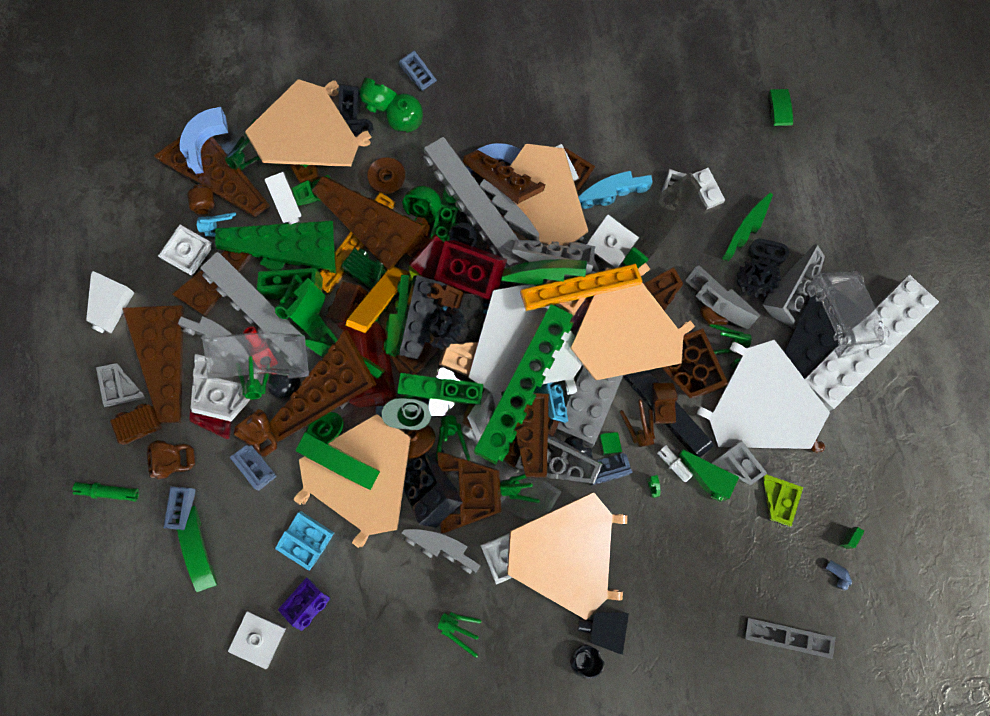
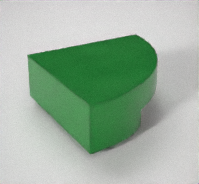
M658 475L647 478L651 497H660L661 490Z

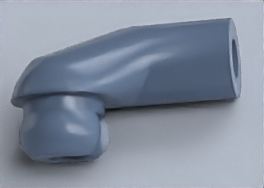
M831 560L826 569L836 574L840 579L837 586L842 590H847L852 584L847 569Z

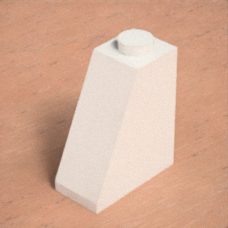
M281 172L266 178L265 182L283 223L288 222L291 225L298 222V217L302 215L285 173Z
M93 271L90 279L86 321L93 325L92 329L103 333L104 330L112 333L123 314L122 308L127 307L134 292L127 286Z

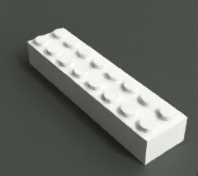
M911 275L901 280L804 378L828 411L835 409L939 303Z

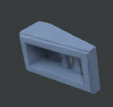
M412 51L399 61L398 65L421 91H424L437 81L415 51ZM413 61L415 64L409 67L408 64ZM417 66L420 68L416 72L412 71ZM423 72L424 75L418 78L417 75ZM426 77L430 79L424 84L421 83V81Z
M170 486L163 528L185 530L196 489ZM177 503H182V507L177 506ZM175 510L181 511V515H175ZM172 519H180L179 523H172Z

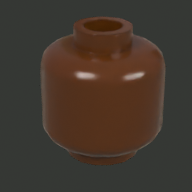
M198 184L193 186L187 193L189 208L196 214H208L214 208V196L210 188Z

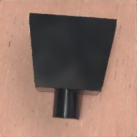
M594 612L591 620L579 618L577 631L589 633V643L623 655L629 613Z

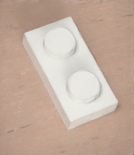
M709 168L691 174L690 179L706 210L724 203L725 198Z

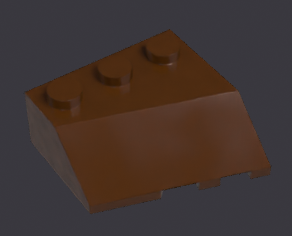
M703 328L683 336L681 364L661 367L690 399L709 394L728 384Z

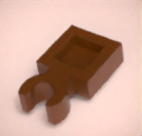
M430 283V286L435 288V294L427 293L426 296L428 298L438 299L437 304L445 308L449 306L452 309L454 307L459 308L463 295L462 291L448 285L441 287L438 283Z

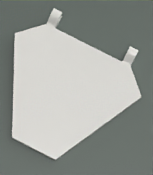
M527 284L493 290L469 378L476 383L483 384V388L493 394L495 409L502 398L501 392H505L549 306L528 311L525 310L520 291L521 289L535 287V285ZM556 327L548 328V331L553 335L559 333ZM571 331L569 334L564 333L561 339L565 341L560 351L555 350L552 356L556 358L550 369L546 368L543 373L546 376L543 384L564 380L566 382L567 395L577 392L574 377L583 365L570 349L575 338ZM545 344L539 346L541 352L546 353L550 351L549 347ZM536 362L529 364L530 368L534 371L541 369L540 365ZM523 380L520 382V386L522 388L531 387V383Z
M775 340L750 348H745L733 342L729 350L742 355V358L714 412H710L700 406L696 412L698 415L709 419L718 447H732L742 440L747 448L811 449L830 414L828 409Z

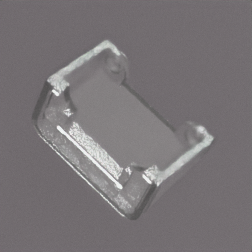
M857 271L821 273L813 277L806 289L809 296H816V301H821L836 332L833 336L834 341L838 340L839 347L834 349L838 359L882 346L887 342L889 330L884 326L864 284L862 274Z

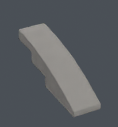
M484 179L480 184L481 189L492 200V204L498 212L504 216V220L509 227L529 240L539 241L538 231L524 212L508 196Z
M748 618L745 637L746 640L833 659L836 638Z

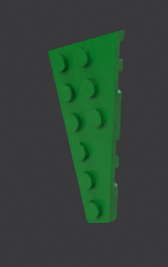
M333 221L293 223L291 225L274 224L215 228V246L219 250L239 254L244 252L252 254L253 257L259 258L263 256L273 261L297 266L302 264L317 270L322 268L329 270L331 273H336Z

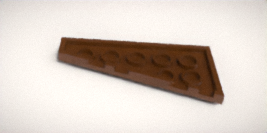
M325 176L321 177L312 190L388 270L396 265L426 226Z
M182 305L122 308L158 422L161 424L181 423L183 328L178 322L181 317H184V307Z

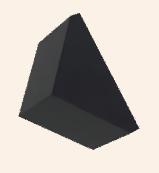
M339 84L338 111L345 121L358 119L362 102L359 87Z

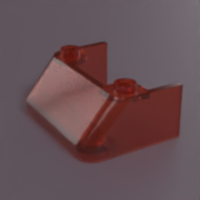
M347 321L337 323L338 327L343 331L348 330L361 356L386 370L380 378L372 375L377 385L359 396L349 399V403L357 407L384 406L388 401L396 399L390 356L384 350V342L387 339L384 328L374 321L367 332L364 333L346 326Z

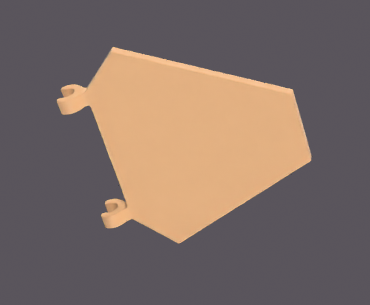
M299 79L245 131L263 163L350 167L358 147H365L371 144L369 141L371 135L368 131H364L358 137H355L329 97L339 94L337 91L339 85L336 81H331L325 87H321Z
M525 144L510 167L514 168V172L521 176L524 174L530 176L531 181L537 184L539 182L546 184L543 192L523 201L528 211V218L538 231L539 241L543 245L551 244L554 241L559 242V245L569 246V242H575L589 231L564 148ZM512 230L519 240H529Z
M646 263L638 268L640 276L650 270ZM641 283V285L594 295L570 349L596 381L681 364L683 335L692 330L695 325L689 320L677 328L644 284Z
M374 415L329 443L380 471L371 490L304 456L299 459L303 489L295 496L294 501L304 505L311 493L355 525L361 532L354 538L352 544L358 548L364 546L369 535L397 530L411 437L400 429L386 425L380 415Z
M592 492L510 530L507 575L587 620L606 599L622 600L623 598L622 591L608 589L611 524H627V515L611 514L596 494Z

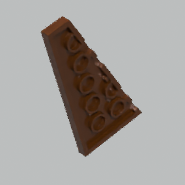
M181 136L154 155L157 160L194 182L210 188L214 194L253 217L258 216L270 207L269 203L239 168L234 170L227 165L225 161L227 153L213 137L207 139L201 148L203 173L195 174L193 169L188 167L186 158L180 151Z
M348 330L342 332L337 342L329 348V352L316 364L301 383L302 385L291 395V399L270 421L269 425L277 442L284 440L377 385Z

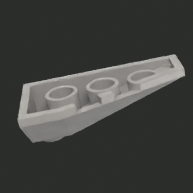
M515 240L512 253L529 262L554 259L587 261L585 275H588L592 272L595 246L576 242H569V246L559 245V242L554 241L551 244L543 245L540 241ZM565 274L564 280L579 276Z
M814 244L788 271L781 281L778 282V288L773 287V293H769L763 304L771 317L794 330L813 292V282L819 278L825 258L818 245Z
M548 435L547 477L595 483L602 463L562 440ZM520 456L515 467L524 471Z

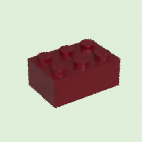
M455 240L445 241L434 279L490 299L493 290L499 289L507 259Z

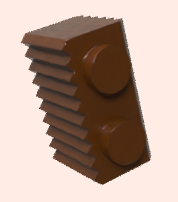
M343 281L340 288L336 291V297L332 305L329 306L326 317L334 323L346 326L347 319L368 295V292L359 285Z
M140 404L134 408V411L129 413L121 412L115 415L116 418L110 420L118 443L126 445L162 429L153 406Z

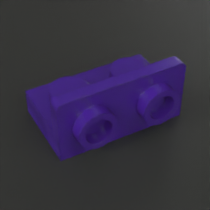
M306 577L279 607L278 611L291 626L302 631L310 625L312 619L319 611L325 608L330 597L324 594Z

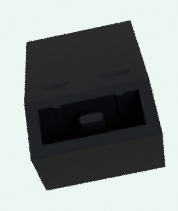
M427 452L416 457L406 466L403 490L420 525L436 528L463 501L455 485Z

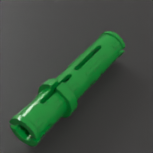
M75 482L72 490H76L72 492L73 495L91 496L93 499L103 497L136 502L139 497V493H136L139 492L138 488L101 485L99 482H94V484Z

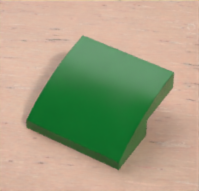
M309 278L296 289L294 293L299 298L285 311L304 331H307L318 316L326 297Z

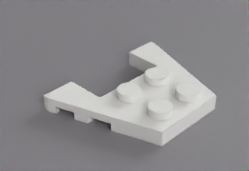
M195 354L194 381L191 397L192 412L232 421L250 399L242 395L240 383L208 376L214 363L213 358ZM253 368L254 379H258L262 384L265 370Z

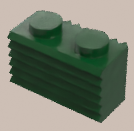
M354 248L341 265L340 270L371 291L379 266L382 263L378 260L372 261L368 258L369 254L363 249L357 250ZM385 266L383 267L382 274H381V278H382V276L387 272V271L384 269Z

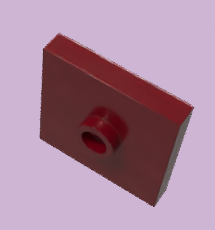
M434 235L408 264L423 277L435 280L444 242Z

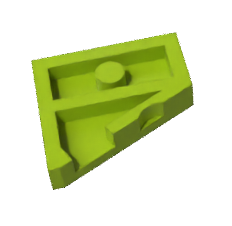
M766 474L763 476V483L770 520L791 527L803 487Z

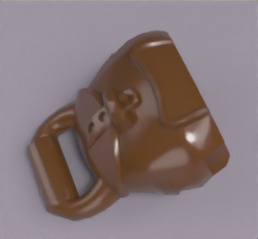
M257 409L234 427V435L246 444L253 445L259 455L266 457L277 449V441L271 433L272 429L270 428L269 420L266 413L261 409ZM269 439L271 444L261 449L260 444Z
M160 440L150 443L147 446L149 476L160 480L167 478L174 472L191 470L195 466L194 448L188 444L171 445ZM186 449L187 466L181 465L180 450Z

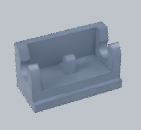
M253 445L244 446L230 457L256 490H261L277 477L261 455L256 452Z
M621 453L598 460V462L602 463L595 483L590 484L591 486L633 473L627 455Z

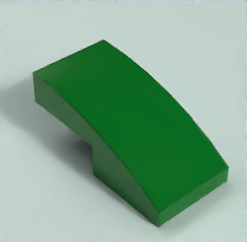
M770 89L768 96L772 106L770 115L773 125H793V111L789 90Z
M320 179L314 182L305 181L291 188L298 206L320 201L312 192Z

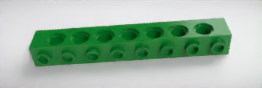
M550 304L476 445L474 454L495 465L498 460L501 462L504 460L508 452L505 447L508 441L513 442L517 431L514 430L516 425L523 423L527 415L524 412L527 404L532 405L536 398V394H534L536 387L541 388L546 378L543 375L545 369L552 367L556 359L552 356L555 350L560 351L565 341L561 338L564 333L569 334L574 324L571 322L572 314ZM556 327L559 333L553 335L548 331V328ZM545 344L549 347L550 351L546 353L541 352L539 346ZM536 362L540 365L541 369L534 371L530 368L529 364ZM527 380L531 383V387L523 389L520 386V382ZM518 398L522 405L515 408L511 405L510 401ZM505 416L510 417L512 424L510 426L502 425L501 418ZM499 435L502 437L503 442L500 445H494L491 442V437Z

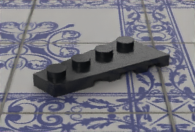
M413 275L396 355L418 359L427 338L425 336V332L428 331L426 326L431 324L429 320L434 319L435 313L439 314L442 306L437 304L438 299H430L426 296L427 293L435 294V288L431 287L430 283H438L441 287L448 284Z

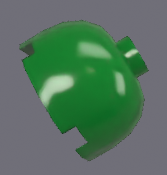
M365 77L360 88V98L366 104L365 108L373 113H376V111H386L397 93L385 85H379L375 83L376 81Z
M406 93L396 95L386 109L387 122L391 128L398 132L406 131L408 133L416 130L421 125L423 118V109L419 100L413 95Z
M424 185L412 188L402 200L403 208L408 215L411 213L415 217L425 218L430 224L436 219L441 204V199L437 192Z

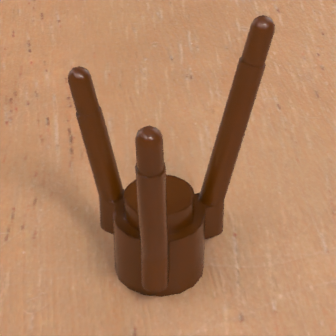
M639 399L638 404L643 430L637 431L638 435L634 432L623 410L620 411V414L633 438V442L638 443L639 447L654 444L653 410L649 409V429H647L643 403Z

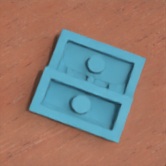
M299 511L275 549L310 571L328 545L334 532L302 511Z

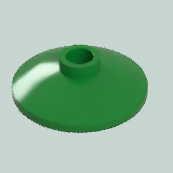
M330 412L311 423L306 433L329 444L341 433L343 419L338 413Z

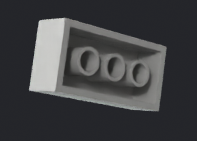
M583 365L576 381L577 392L570 395L566 405L568 422L560 421L555 432L568 438L575 436L583 439L582 444L592 448L598 438L623 375L595 381Z

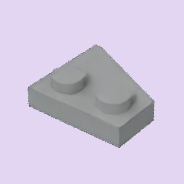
M117 363L96 367L104 407L145 399L144 394Z
M742 440L710 462L738 476L741 481L752 485L767 474Z

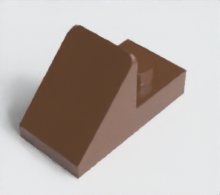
M417 217L416 222L426 226L407 250V254L412 258L420 251L419 246L431 239L428 238L431 234V224L425 218Z
M653 383L654 424L676 423L675 402L678 400L674 384Z

